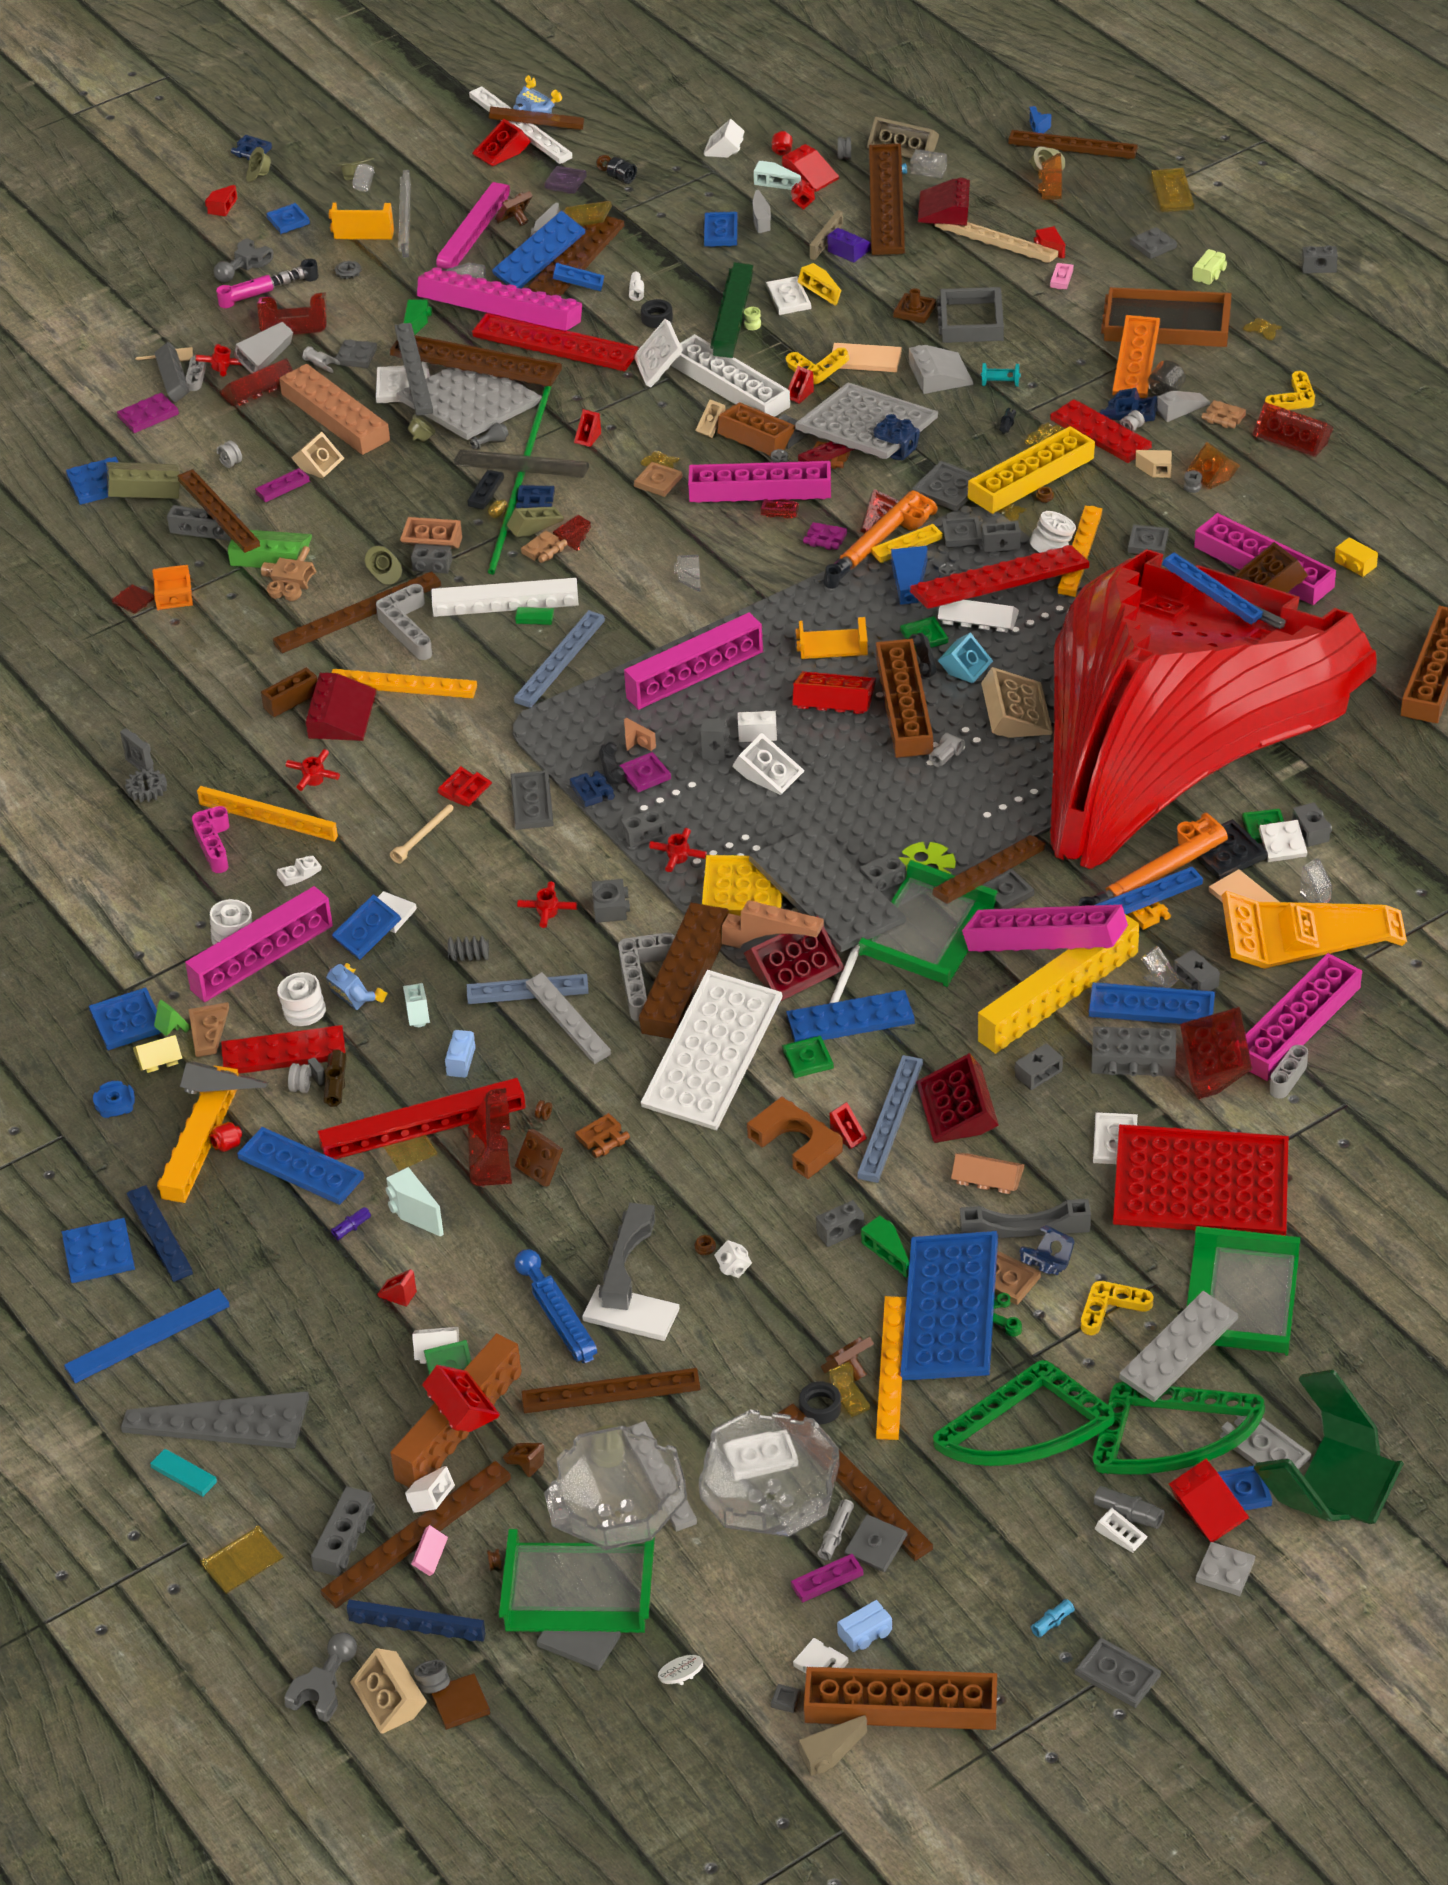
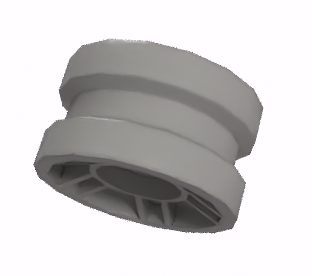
M229 440L224 445L217 447V454H220L219 460L226 468H231L234 464L242 461L241 451L233 441Z
M295 1063L291 1065L288 1075V1088L290 1092L300 1090L301 1093H308L311 1081H309L311 1076L310 1065L303 1064V1066Z

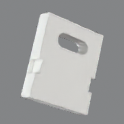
M813 1638L793 1661V1666L806 1673L807 1667H828L830 1663H835L831 1668H844L848 1664V1657L831 1647H825L821 1641Z

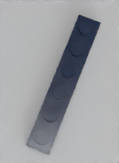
M145 1185L127 1192L130 1204L172 1281L175 1282L192 1275L193 1272L189 1262L147 1186Z
M349 1600L347 1604L349 1621L358 1624H373L379 1627L386 1626L403 1631H418L424 1634L431 1633L448 1638H463L469 1641L483 1642L486 1635L484 1620Z

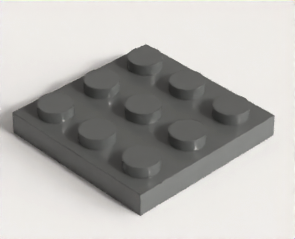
M940 461L912 488V491H917L933 500L936 504L957 512L969 500L968 480L978 475Z

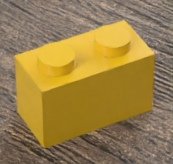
M1350 537L1335 547L1334 562L1362 577L1377 567L1378 552Z

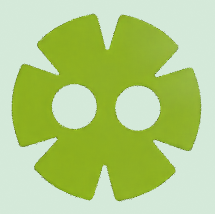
M923 842L912 844L902 851L903 854L910 858L898 857L905 864L906 871L910 860L924 865L936 864L939 870L949 874L951 872L944 868H955L956 865L953 854L941 856L948 848L935 842H930L927 850ZM918 852H924L928 855V859L919 862L915 860L914 856Z

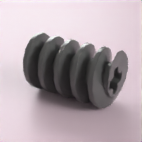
M457 936L456 941L453 942L452 937H449L448 959L451 956L453 961H457L459 956L461 961H465L467 955L469 961H472L475 955L477 961H479L483 955L485 960H489V939L485 941L484 937L481 936L480 940L477 941L476 937L473 936L469 942L468 937L465 936L464 941L461 942L460 937Z

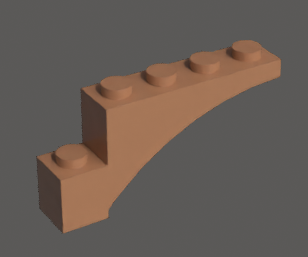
M748 900L741 911V916L728 914L722 925V944L741 948L744 943L750 940L773 934H801L817 937L823 927L824 919Z

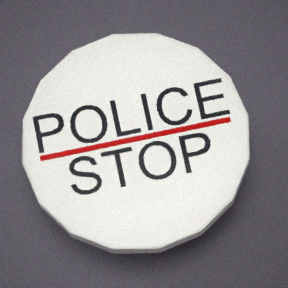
M686 1655L676 1658L661 1668L658 1678L665 1684L678 1683L683 1685V1681L689 1678L693 1679V1676L701 1670L703 1660L697 1655Z

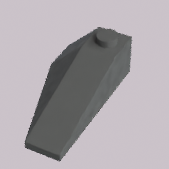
M189 1061L185 1065L180 1087L185 1088L184 1091L187 1093L197 1094V1091L266 1088L269 1082L244 1075L237 1076L236 1073L231 1071H218L217 1067Z

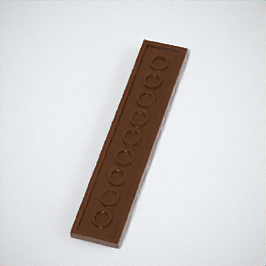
M901 144L869 145L872 255L905 254Z
M595 213L583 226L585 234L546 266L527 288L533 292H545L546 295L561 296L571 286V283L553 279L556 263L585 270L624 227V220Z
M414 335L421 361L429 364H438L448 368L453 367L463 371L468 370L479 374H489L494 377H504L510 380H520L526 383L550 387L562 370L561 363ZM396 340L390 349V355L402 358L398 341Z

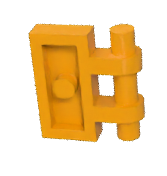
M1159 902L1128 914L1139 923L1143 930L1159 923L1160 917H1163L1165 920L1171 917L1168 908Z

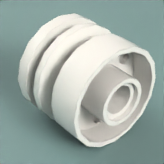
M1053 511L1042 512L1037 522V528L1034 529L1030 537V544L1040 553L1050 549L1062 548L1065 545H1069L1068 541L1072 539L1076 526L1072 520L1060 513Z
M229 899L220 901L211 908L210 932L213 945L252 923V912L246 903Z
M301 972L287 976L280 982L278 996L288 1023L294 1026H307L323 1017L326 1012V1005L316 976Z

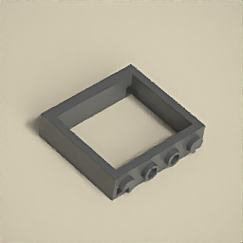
M1001 287L940 289V296H937L939 335H942L943 343L1004 341ZM994 303L996 324L947 326L946 305Z

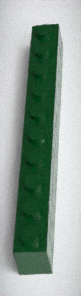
M734 262L733 267L729 268L719 314L717 315V322L715 323V330L713 331V338L711 339L710 349H713V356L733 358L752 281L753 265Z

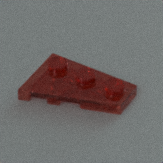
M874 489L868 502L860 532L865 534L899 500Z

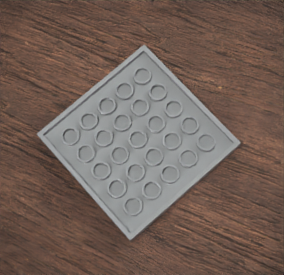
M450 367L426 378L433 413L425 414V416L468 440L490 429L494 423L500 424L538 405L542 396L509 378L494 377L489 374H479L473 371H463ZM409 387L396 393L399 401L415 409Z
M848 382L797 421L795 429L803 433L815 435L818 438L830 440L836 444L845 445L851 449L861 450L866 454L876 455L881 459H887L901 448V444H892L874 437L873 429L878 423L882 422L887 415L894 414L897 419L910 420L914 427L918 428L921 432L938 418V411Z

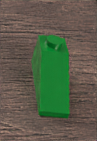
M408 300L404 323H411L414 335H416L428 323L429 316H432V307L429 306L428 300Z
M879 1215L861 1228V1243L907 1278L909 1276V1259L897 1231L889 1220H885Z

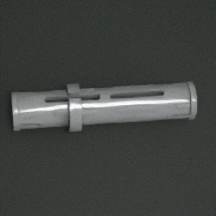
M847 1499L840 1501L830 1527L823 1535V1543L818 1551V1556L823 1560H831L836 1546L841 1542V1534L854 1508V1504Z

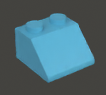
M971 632L957 639L938 659L949 675L969 683H974L993 662Z

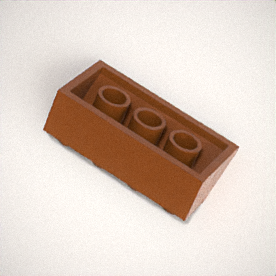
M739 402L719 414L718 434L770 456L774 450L785 449L796 425Z

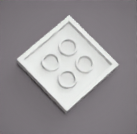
M666 319L662 321L639 348L634 357L644 382L649 387H652L659 380L661 375L669 369L673 361L683 351L670 321Z

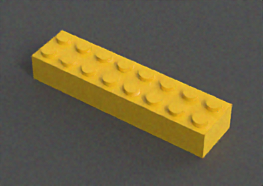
M1069 426L968 480V499L993 514L1094 459L1095 441Z

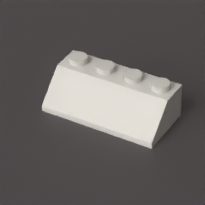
M961 600L941 605L939 607L938 619L943 621L942 624L953 625L956 622L961 623V627L971 628L972 625H978V629L989 630L990 627L997 628L996 631L1007 633L1008 630H1013L1019 610L1014 606Z

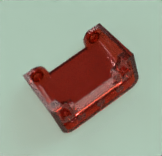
M326 292L315 293L310 299V307L278 309L277 302L272 297H260L257 307L261 332L281 322L289 327L293 334L322 332L327 326Z
M506 1088L490 1090L485 1095L468 1126L469 1176L471 1183L476 1186L512 1184L508 1141L505 1136L500 1135L503 1129L510 1130Z

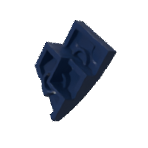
M1137 388L1120 390L1108 402L1109 406L1106 409H1101L1100 413L1110 419L1121 421L1130 412L1137 410L1143 415L1144 422L1154 421L1158 398L1153 396L1140 399Z

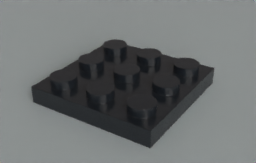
M1232 819L1221 824L1227 832L1228 840L1197 857L1218 880H1221L1238 869L1241 871L1267 859L1268 852Z

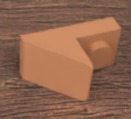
M628 718L624 719L627 751L636 744L650 751L656 748L654 732Z

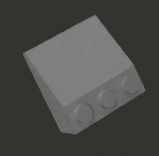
M918 345L909 348V365L923 394L973 385V381L958 352L928 345Z

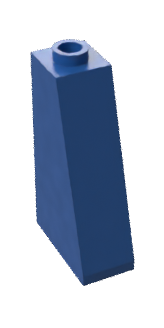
M927 546L891 549V565L900 605L919 603V600L910 592V586L924 580L927 566Z

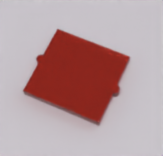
M131 584L124 591H120V594L112 599V603L136 614L143 607H147V604L154 600L155 596Z

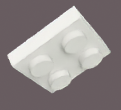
M1298 820L1260 825L1259 832L1264 849L1268 852V862L1307 856Z

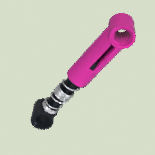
M305 259L299 267L293 268L292 271L280 272L279 275L274 274L272 277L265 275L233 286L221 285L216 290L218 304L222 308H230L237 301L272 291L273 287L275 288L277 285H286L291 281L295 282L296 279H303L308 282L315 281L319 277L317 261L315 259Z

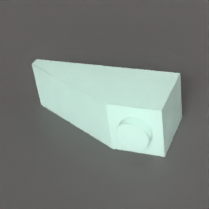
M759 161L754 169V185L791 190L794 184L801 181L800 175L773 162Z
M423 983L403 986L409 1025L422 1027L426 1023H430Z

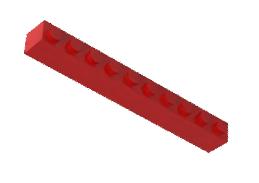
M513 1078L317 1131L322 1153L336 1160L525 1109V1096L518 1078Z

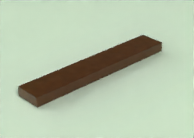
M490 106L489 119H506L513 122L583 130L584 125L583 117Z

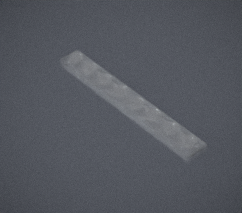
M403 170V177H400L398 249L402 251L403 258L409 257L411 201L409 170Z

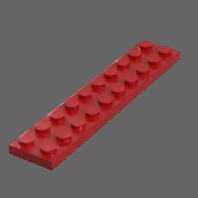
M486 313L472 331L473 337L619 371L627 370L635 359L636 352L639 350L637 346L559 330L491 313Z
M1065 545L1062 548L1050 549L1046 552L1034 553L1030 556L1018 557L1014 560L1002 561L990 566L986 565L982 568L967 570L959 574H951L943 578H935L927 582H919L910 586V592L927 609L1087 569L1089 568L1090 561L1072 545Z

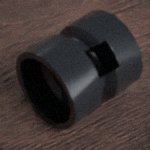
M613 157L607 165V174L621 182L630 184L636 177L637 167L635 164L619 157Z

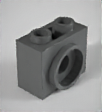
M623 879L592 882L595 923L627 920L626 912H630L629 900H625L629 896L628 886L624 887Z

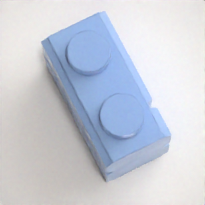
M453 1031L445 1058L448 1076L467 1077L475 1051L474 1033L472 1031Z
M875 1600L838 1621V1635L852 1652L858 1649L864 1650L869 1647L872 1641L889 1635L892 1630V1618L883 1609L882 1605Z

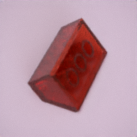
M285 358L227 384L220 391V394L232 406L237 404L242 406L248 403L250 398L256 400L262 397V393L266 391L268 393L276 391L277 387L280 386L279 378L293 371L288 359Z
M1265 402L1252 435L1316 457L1327 445L1334 427L1320 420Z

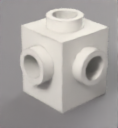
M729 1240L714 1254L720 1265V1270L727 1276L732 1275L739 1278L752 1264L748 1257V1251L742 1245Z

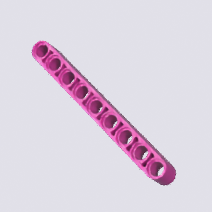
M496 182L491 183L437 256L436 265L438 268L456 269L501 208L502 203L507 200L510 194L509 185Z

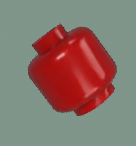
M785 131L775 133L772 137V151L780 156L791 152L792 136Z
M226 1122L212 1129L210 1142L216 1150L221 1152L229 1151L240 1145L242 1131L239 1126Z

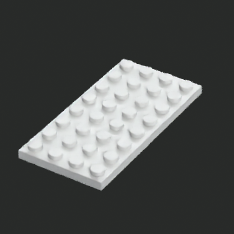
M707 970L641 1101V1106L717 1131L783 997L782 992Z

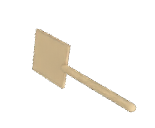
M192 347L176 349L180 362L190 361L191 357H193ZM155 355L136 357V360L156 359Z

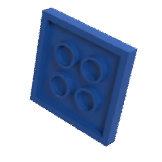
M116 457L66 470L67 477L80 505L108 498L106 462H118Z
M146 987L89 1006L90 1013L107 1050L162 1033L154 1026L157 1009Z
M125 1218L62 1231L71 1283L135 1270Z

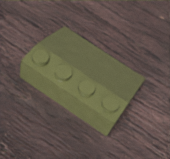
M106 462L108 497L179 499L180 482L177 477L179 470L176 464Z

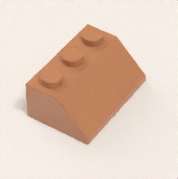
M408 517L400 540L406 545L451 546V549H459L462 540L461 522L459 520Z
M968 1153L955 1154L951 1179L957 1180L956 1184L969 1186L970 1182L977 1184V1188L989 1190L990 1187L998 1188L997 1192L1010 1194V1191L1017 1190L1025 1164Z

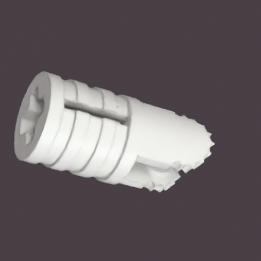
M639 272L632 273L629 284V297L633 301H640L644 297V283Z

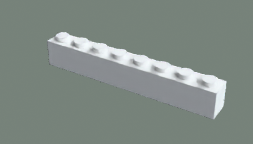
M577 578L432 589L434 617L515 611L518 607L554 608L579 606Z

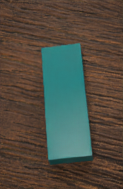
M164 1449L150 1463L152 1469L202 1497L217 1483L215 1476L167 1449Z

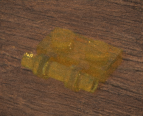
M1047 422L1039 426L1036 432L1030 433L1028 438L1025 439V443L1027 445L1032 443L1036 445L1065 428L1058 425L1052 427Z

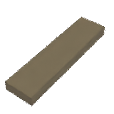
M837 210L809 245L810 259L816 260L828 245L827 235L836 228L843 226L842 211Z

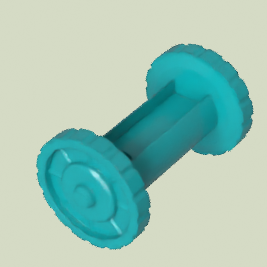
M983 363L981 372L982 386H986L987 381H1014L1015 387H1019V377H1021L1020 364H1016L1015 369L987 368V364ZM1008 373L1013 374L1012 377H1008L1007 375Z

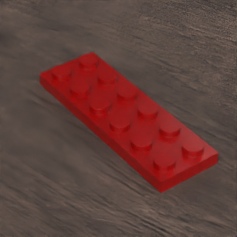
M1075 399L1050 414L1051 421L1064 428L1071 426L1094 440L1096 446L1126 463L1136 459V450H1149L1152 448V442Z
M343 1025L221 1041L223 1067L238 1069V1074L291 1067L293 1063L300 1066L303 1064L308 1065V1060L313 1057L319 1063L328 1062V1055L333 1050H341V1052L346 1053Z

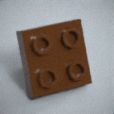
M521 192L514 199L509 198L505 200L495 217L498 224L513 216L520 226L528 223L529 220L523 212L533 197L531 192Z
M913 288L909 291L910 294L904 293L893 315L895 318L926 323L937 305V301L934 298L920 296V290Z
M528 1129L515 1167L542 1186H549L563 1148L535 1129Z
M859 1337L825 1358L827 1362L821 1365L824 1373H827L843 1364L848 1368L854 1381L864 1377L867 1373H865L856 1357H858L857 1354L874 1345L872 1339L868 1337L862 1340Z

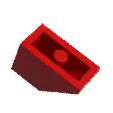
M230 185L211 192L205 200L208 214L227 216L238 199L236 185Z
M1055 226L1036 230L1034 243L1058 250V258H1065V243Z

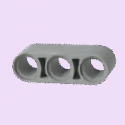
M1292 1046L1271 1074L1270 1094L1274 1098L1286 1097L1306 1070L1308 1049L1305 1046Z

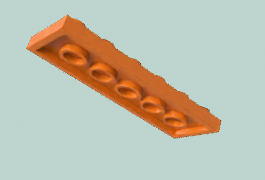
M1126 315L1112 395L1115 396L1120 390L1137 388L1139 397L1147 398L1160 318Z

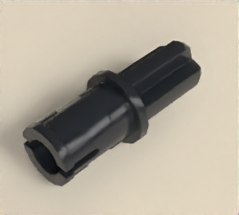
M1007 408L1005 415L1002 416L999 427L1002 434L1009 433L1010 428L1014 425L1015 409H1012V412H1010L1011 408Z

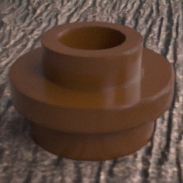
M601 155L597 158L596 165L601 171H607V165L611 160L608 155Z
M1041 487L1036 493V499L1043 503H1047L1054 498V493L1049 487Z
M701 1235L694 1244L695 1251L701 1255H709L715 1251L716 1243L711 1236Z

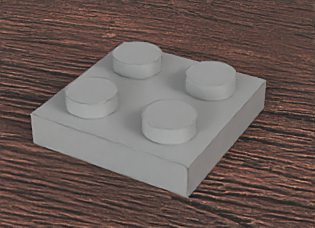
M1211 1542L1196 1575V1583L1240 1596L1255 1562V1555Z

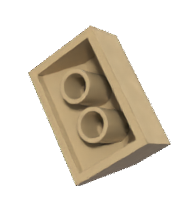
M376 1648L350 1681L380 1733H385L413 1720L427 1703L396 1651Z

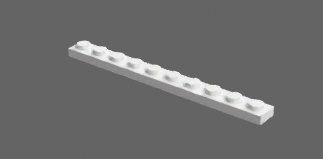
M483 87L469 92V97L487 111H490V106L512 109ZM509 121L522 129L533 145L559 164L572 159V152L534 124Z

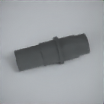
M1100 1486L1094 1497V1505L1106 1510L1113 1508L1130 1523L1136 1522L1158 1529L1164 1518V1509L1143 1501L1140 1496L1133 1497Z

